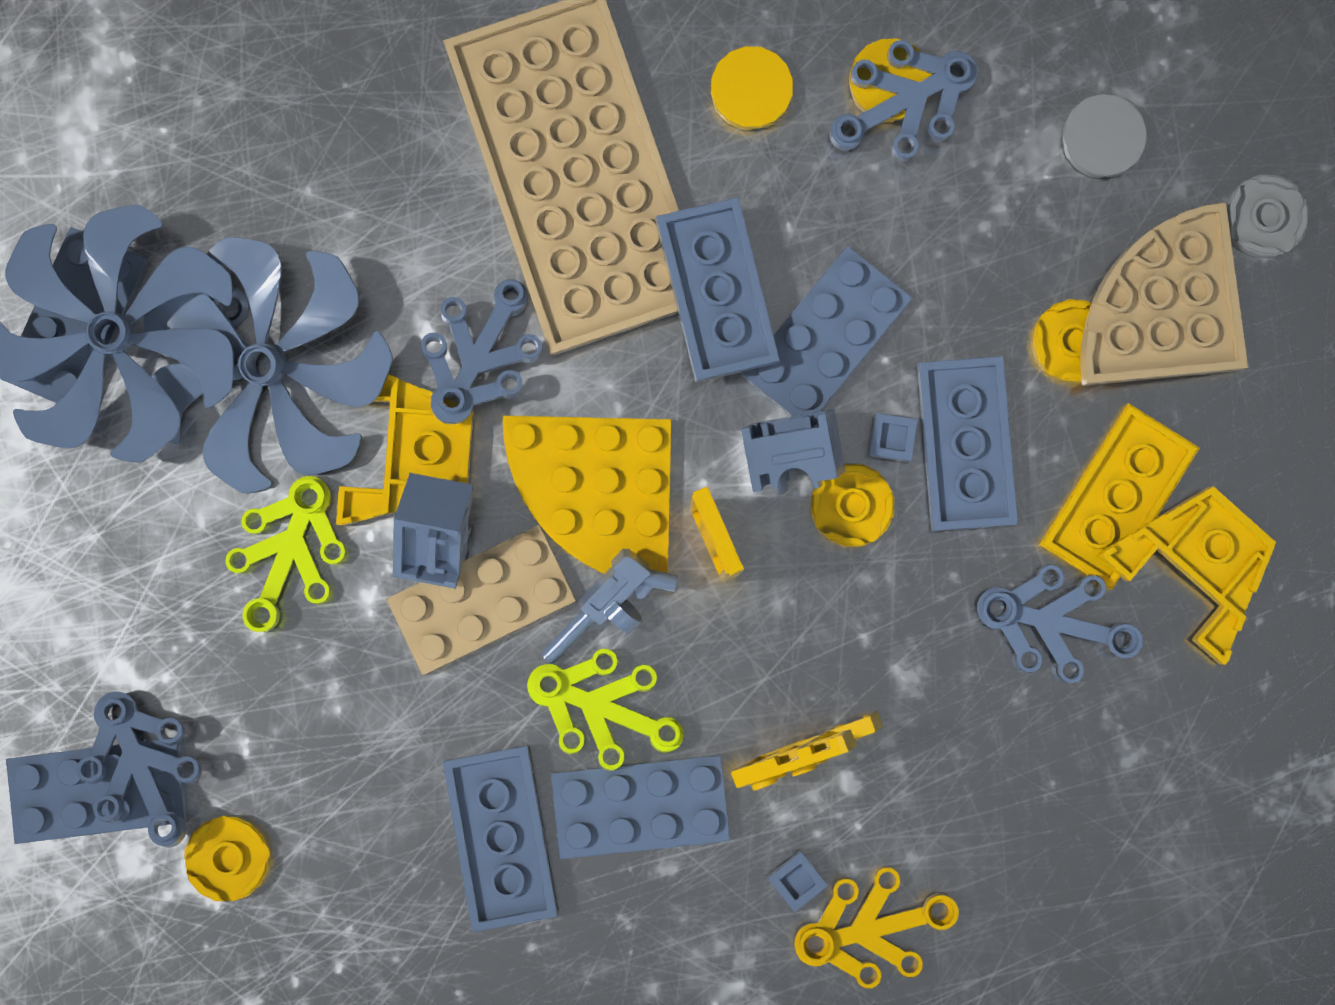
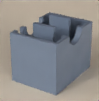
M835 409L756 422L741 429L753 492L763 491V487L771 484L772 489L778 488L779 495L788 491L787 482L790 481V473L793 468L805 471L810 476L814 489L821 487L823 480L838 478L846 471Z
M409 473L394 517L393 577L456 589L470 545L471 536L469 534L471 525H468L473 500L472 484Z

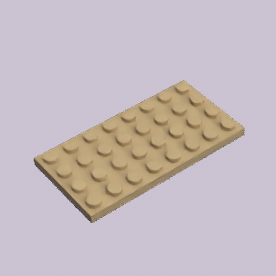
M562 0L443 40L550 355L554 356L678 314L655 219L658 215L676 212L679 209L606 0Z

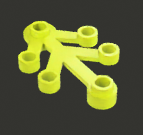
M304 476L297 479L291 485L287 498L262 509H249L241 518L244 530L258 535L267 530L270 522L293 514L286 531L245 549L234 548L227 553L225 558L226 566L230 571L243 574L248 572L254 563L277 554L260 598L249 601L243 609L242 617L244 624L254 632H268L277 625L280 613L276 604L293 561H295L305 584L304 595L309 602L323 604L331 597V586L327 581L321 579L303 537L309 521H311L322 544L320 556L323 561L328 564L338 565L347 557V547L343 542L337 540L325 512L331 502V492L327 484L320 478ZM308 490H315L317 493V500L312 505H306L303 501V495ZM253 514H259L262 517V524L258 529H251L248 524V520ZM332 544H337L341 549L340 556L335 560H330L326 554L327 548ZM238 553H243L246 556V564L244 567L237 569L233 565V557ZM317 583L322 584L325 588V594L320 599H314L311 595V588ZM262 607L267 608L270 613L269 620L264 624L259 623L256 619V613Z
M600 649L594 653L592 659L565 670L553 664H544L534 669L527 682L529 696L536 704L549 708L560 735L559 747L564 753L576 754L584 746V735L579 729L573 727L565 702L582 709L599 750L598 762L607 771H614L621 767L624 761V752L618 745L614 744L605 719L648 736L652 747L661 753L673 752L681 745L684 731L677 720L664 717L656 721L612 703V701L636 691H650L655 686L657 680L656 672L652 667L640 665L633 670L632 675L590 692L572 685L596 674L601 676L612 674L617 666V657L613 651ZM601 655H607L612 659L613 664L607 670L600 669L596 664L597 658ZM641 671L648 672L652 678L651 683L647 686L639 685L636 682L637 673ZM543 679H554L557 683L556 689L550 693L544 692L540 687ZM667 726L674 730L675 738L672 741L665 742L661 740L659 730L662 727ZM569 733L576 734L580 740L579 745L574 749L567 748L563 743V738ZM615 750L619 754L618 763L615 765L606 764L603 760L604 752Z

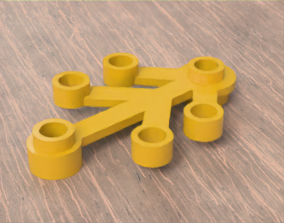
M883 866L875 871L873 876L874 886L852 925L835 929L846 905L853 903L859 895L857 884L851 878L841 877L834 882L832 887L833 897L819 921L808 923L798 930L794 939L795 952L802 962L810 966H822L828 962L855 977L858 984L866 989L874 988L880 983L881 971L879 967L872 961L860 962L839 947L857 943L895 965L903 976L915 977L923 968V961L918 953L910 949L902 950L880 936L929 924L937 930L951 928L959 916L958 906L952 898L942 893L933 894L925 900L924 905L921 907L876 918L889 894L896 891L900 885L898 872L892 867ZM884 872H890L894 875V883L887 888L879 884V878ZM843 883H849L853 886V894L846 899L838 895V888ZM936 903H944L946 905L947 911L942 918H935L932 915V907ZM813 936H819L823 939V946L818 951H811L807 946L808 940ZM907 956H913L917 960L916 967L911 971H905L901 965L902 960ZM865 967H871L876 972L875 978L870 982H864L860 978V973Z

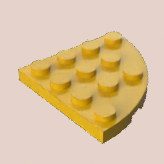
M503 416V438L513 480L535 520L561 548L586 566L602 574H605L612 567L611 561L622 549H630L645 561L650 569L668 573L671 419Z

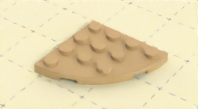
M1226 202L1205 205L1185 211L1162 222L1129 246L1112 265L1092 300L1085 321L1080 358L1082 386L1241 371L1248 368Z

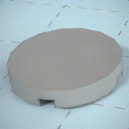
M1099 94L1085 98L1070 112L1062 130L1063 149L1066 158L1076 170L1093 178L1115 177L1124 174L1138 162L1146 147L1147 129L1142 115L1131 102L1117 95Z
M1260 174L1242 182L1229 195L1226 202L1231 242L1241 252L1254 258L1272 259L1289 252L1303 239L1309 226V206L1306 199L1303 200L1302 195L1298 192L1299 188L1292 181L1278 175Z

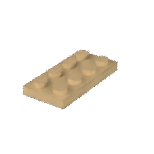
M540 525L465 560L456 589L420 582L386 599L422 676L577 602Z

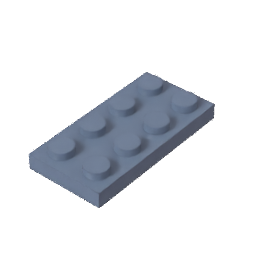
M739 197L656 216L655 221L695 382L778 364L780 360Z
M70 227L52 266L63 284L93 313L105 312L88 264L84 247V232ZM127 251L123 259L118 282L116 313L124 316L131 307L151 263L148 259ZM34 305L21 336L27 338L60 337L86 332L88 324L55 314ZM113 323L104 327L101 332L103 344L108 345L116 341L120 332L118 324ZM89 345L70 359L38 377L10 384L58 403L73 387L94 348Z
M847 245L773 335L780 360L779 363L744 371L741 377L789 416L821 411L913 298Z
M1003 356L919 362L917 364L931 532L1018 525Z
M159 739L139 742L142 746L177 758L182 757L180 743L171 746L161 742ZM112 745L104 763L107 768L106 775L102 781L96 784L82 781L77 775L78 763L81 759L89 756L92 748L6 759L14 844L148 828L151 817L133 776L122 801L123 813L121 817L115 822L107 823L99 820L94 815L93 805L99 797L106 794L122 754L120 745ZM93 762L86 767L85 773L88 778L97 774L98 765ZM182 766V768H181V775H182L183 778H184V772H183V766ZM150 767L168 811L181 816L185 823L189 822L185 783L177 780L173 774ZM112 801L106 802L102 807V814L105 817L110 816L114 812L115 806ZM163 821L159 826L171 825V823Z
M528 745L443 761L472 932L557 917L558 911Z
M721 755L621 765L620 768L614 771H607L600 767L551 773L559 859L730 841Z

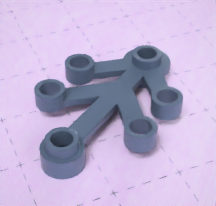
M905 40L895 41L887 52L889 64L894 68L900 69L910 66L933 74L921 82L877 70L876 65L869 60L857 62L851 71V80L854 85L859 88L871 86L897 95L858 116L843 114L837 117L829 131L832 144L840 150H852L860 144L865 131L906 110L900 133L893 141L891 151L893 156L900 161L910 160L918 151L919 144L916 136L926 100L941 90L937 115L930 120L927 130L929 136L936 141L948 139L955 129L952 117L959 93L967 91L977 78L976 63L967 53L951 51L939 58L915 51L912 45ZM896 48L904 49L907 52V59L904 61L897 60L894 57L893 50ZM950 66H961L964 71L963 77H954L950 72ZM859 68H867L871 72V79L861 80L857 75V70ZM936 121L945 122L948 126V132L945 134L938 133L934 128V123ZM843 124H851L855 128V135L852 137L844 136L841 132V126ZM902 140L908 141L912 146L911 153L904 154L900 152L898 142Z
M507 279L497 285L494 291L495 308L475 344H473L465 320L467 310L464 301L457 297H450L442 303L441 316L443 321L450 327L462 367L455 380H453L445 359L447 353L445 338L439 333H429L423 337L421 341L422 354L429 360L438 386L431 396V409L439 421L446 424H459L470 416L473 406L502 397L513 399L520 395L523 381L520 374L513 370L502 372L498 376L497 382L473 388L471 386L479 374L522 361L533 363L542 354V343L537 336L532 334L520 337L516 345L491 352L509 317L521 314L527 307L528 292L521 282ZM513 289L518 292L519 296L514 300H508L503 296V293L506 290ZM451 306H457L462 312L459 316L451 317L446 313V310ZM430 342H439L442 345L441 350L436 353L429 352L426 346ZM531 343L536 346L537 351L533 354H525L521 348L524 344ZM506 379H513L517 382L518 386L514 390H506L502 387V383ZM449 396H455L460 400V403L457 407L449 408L444 404L445 399Z
M1046 564L1038 570L1037 576L1011 591L1004 587H992L986 590L980 596L977 603V612L981 621L992 629H1002L1016 653L1017 665L1021 670L1028 673L1037 671L1042 665L1043 658L1037 648L1029 646L1017 622L1035 626L1058 664L1057 672L1059 676L1067 683L1080 681L1084 675V666L1079 659L1072 656L1059 632L1107 644L1110 651L1120 658L1135 656L1143 645L1141 632L1130 623L1121 622L1112 627H1107L1064 616L1089 600L1097 601L1104 596L1106 592L1105 582L1094 574L1084 576L1080 580L1078 587L1040 609L1022 605L1045 589L1056 590L1063 584L1064 574L1062 570L1054 564ZM1049 569H1053L1058 573V580L1052 585H1047L1043 582V574ZM1090 580L1099 582L1100 589L1095 595H1087L1085 593V584ZM996 600H1002L1006 604V610L1001 615H994L990 611L991 604ZM1120 632H1128L1130 634L1131 640L1127 646L1120 647L1116 644L1115 639ZM1033 652L1037 655V661L1033 666L1027 667L1022 664L1021 658L1024 653ZM1069 662H1074L1078 665V672L1073 677H1067L1063 673V667Z
M123 692L107 693L99 699L94 708V720L100 729L89 756L81 759L77 765V775L82 781L90 784L102 781L107 772L104 763L117 738L122 754L106 794L99 797L93 805L94 815L99 820L107 823L117 821L123 813L122 801L133 776L151 817L148 825L150 839L162 847H175L185 838L187 831L186 823L181 816L168 811L150 767L173 774L177 780L185 784H192L200 779L202 766L199 761L192 757L184 756L177 758L140 745L133 728L155 734L161 742L173 746L179 744L184 739L185 727L174 718L162 720L138 712L134 699ZM119 705L121 707L120 716L115 720H110L108 716L110 708ZM175 724L178 729L176 736L172 739H166L164 736L166 727ZM95 762L98 765V772L95 776L88 778L85 773L86 767L90 763ZM186 763H193L194 773L188 778H183L181 775L182 766ZM112 801L115 806L114 812L110 816L105 817L102 814V807L106 802ZM163 821H169L172 826L171 832L167 836L161 837L158 827Z

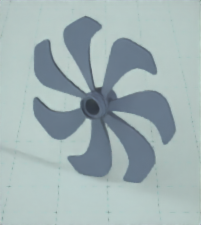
M128 205L102 211L90 218L83 233L88 264L105 311L95 314L71 293L60 280L52 266L50 253L57 226L55 224H45L24 231L5 269V277L10 289L16 295L35 306L67 318L85 322L88 325L86 332L51 338H27L10 333L0 321V379L10 383L24 382L57 367L89 345L94 348L73 387L58 403L47 410H13L15 422L24 437L37 443L67 449L76 448L84 444L91 437L99 418L104 388L106 356H113L129 395L132 409V424L127 436L110 452V455L122 461L142 463L160 451L179 432L181 425L180 413L165 390L126 351L134 345L172 357L189 367L200 379L204 395V406L211 408L224 399L232 390L234 372L233 348L225 335L213 329L182 328L134 333L131 324L162 304L192 293L208 295L225 306H230L233 297L231 275L203 251L194 247L178 248L173 250L160 263L137 295L129 310L124 316L116 313L120 270L127 250L136 238L149 231L161 228L163 223L156 215L140 205ZM113 323L118 324L120 329L118 339L112 344H103L101 332L104 327Z
M225 237L214 245L207 255L218 264L232 270L242 283L249 300L257 343L248 347L210 296L202 293H192L170 300L144 315L143 322L144 332L182 328L217 330L228 338L233 351L240 354L238 366H234L233 381L244 378L249 384L232 401L211 428L203 445L205 465L215 476L241 493H253L271 487L273 482L254 465L249 453L250 428L264 385H268L272 414L279 445L288 464L295 471L304 475H317L350 464L356 456L362 435L354 433L345 436H329L321 432L303 415L281 379L284 375H287L310 390L347 406L361 407L377 399L382 391L393 360L391 350L379 331H375L372 334L369 343L358 357L340 364L314 365L288 362L284 354L293 348L304 345L335 330L351 319L359 306V293L356 285L338 256L320 251H308L306 257L311 265L315 280L314 291L309 304L293 327L276 345L267 343L281 281L282 262L280 256L273 246L263 241ZM261 353L266 354L271 362L270 370L265 376L261 375L256 368V360ZM183 363L161 367L152 375V378L173 400L180 413V419L185 409L194 400L203 395L199 377ZM180 429L176 437L171 441L174 444H178L181 441Z

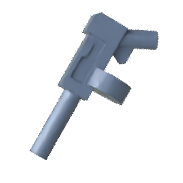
M622 549L611 561L612 567L579 600L581 612L541 652L542 656L549 663L554 664L594 622L601 625L607 618L620 630L630 634L642 622V617L627 598L635 591L637 598L643 599L653 588L674 592L678 576L650 569L649 565L630 549Z

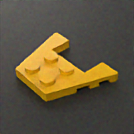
M388 374L381 393L373 401L390 403L383 489L339 486L336 525L346 526L396 513L409 473L469 484L474 410L472 409L470 416L459 424L443 423L434 416L431 409V396L433 392ZM448 398L444 401V404L449 408L459 405L458 402Z
M1211 486L1103 549L1097 556L1122 579L1131 581L1156 550L1219 605L1191 640L1218 664L1226 665L1233 652L1230 649L1236 634L1242 630L1246 620L1244 614L1253 592L1256 593L1276 541L1220 491Z
M878 711L862 716V719L851 723L841 724L828 729L817 736L799 740L752 758L731 771L736 788L751 784L753 791L776 783L777 779L788 775L787 772L791 771L793 777L817 768V765L827 761L829 758L851 751L857 746L855 739L875 733L883 727Z

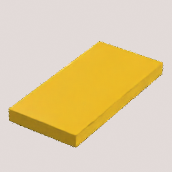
M1125 404L1037 546L1085 576L1089 574L1099 576L1105 582L1106 589L1108 591L1112 590L1120 576L1097 555L1103 549L1158 517L1200 448L1133 405Z
M706 486L693 492L689 509L721 582L724 581L725 583L738 577L744 568L710 490Z

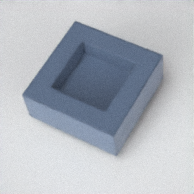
M875 413L868 456L910 463L912 461L918 419Z
M801 850L767 876L794 913L828 886Z

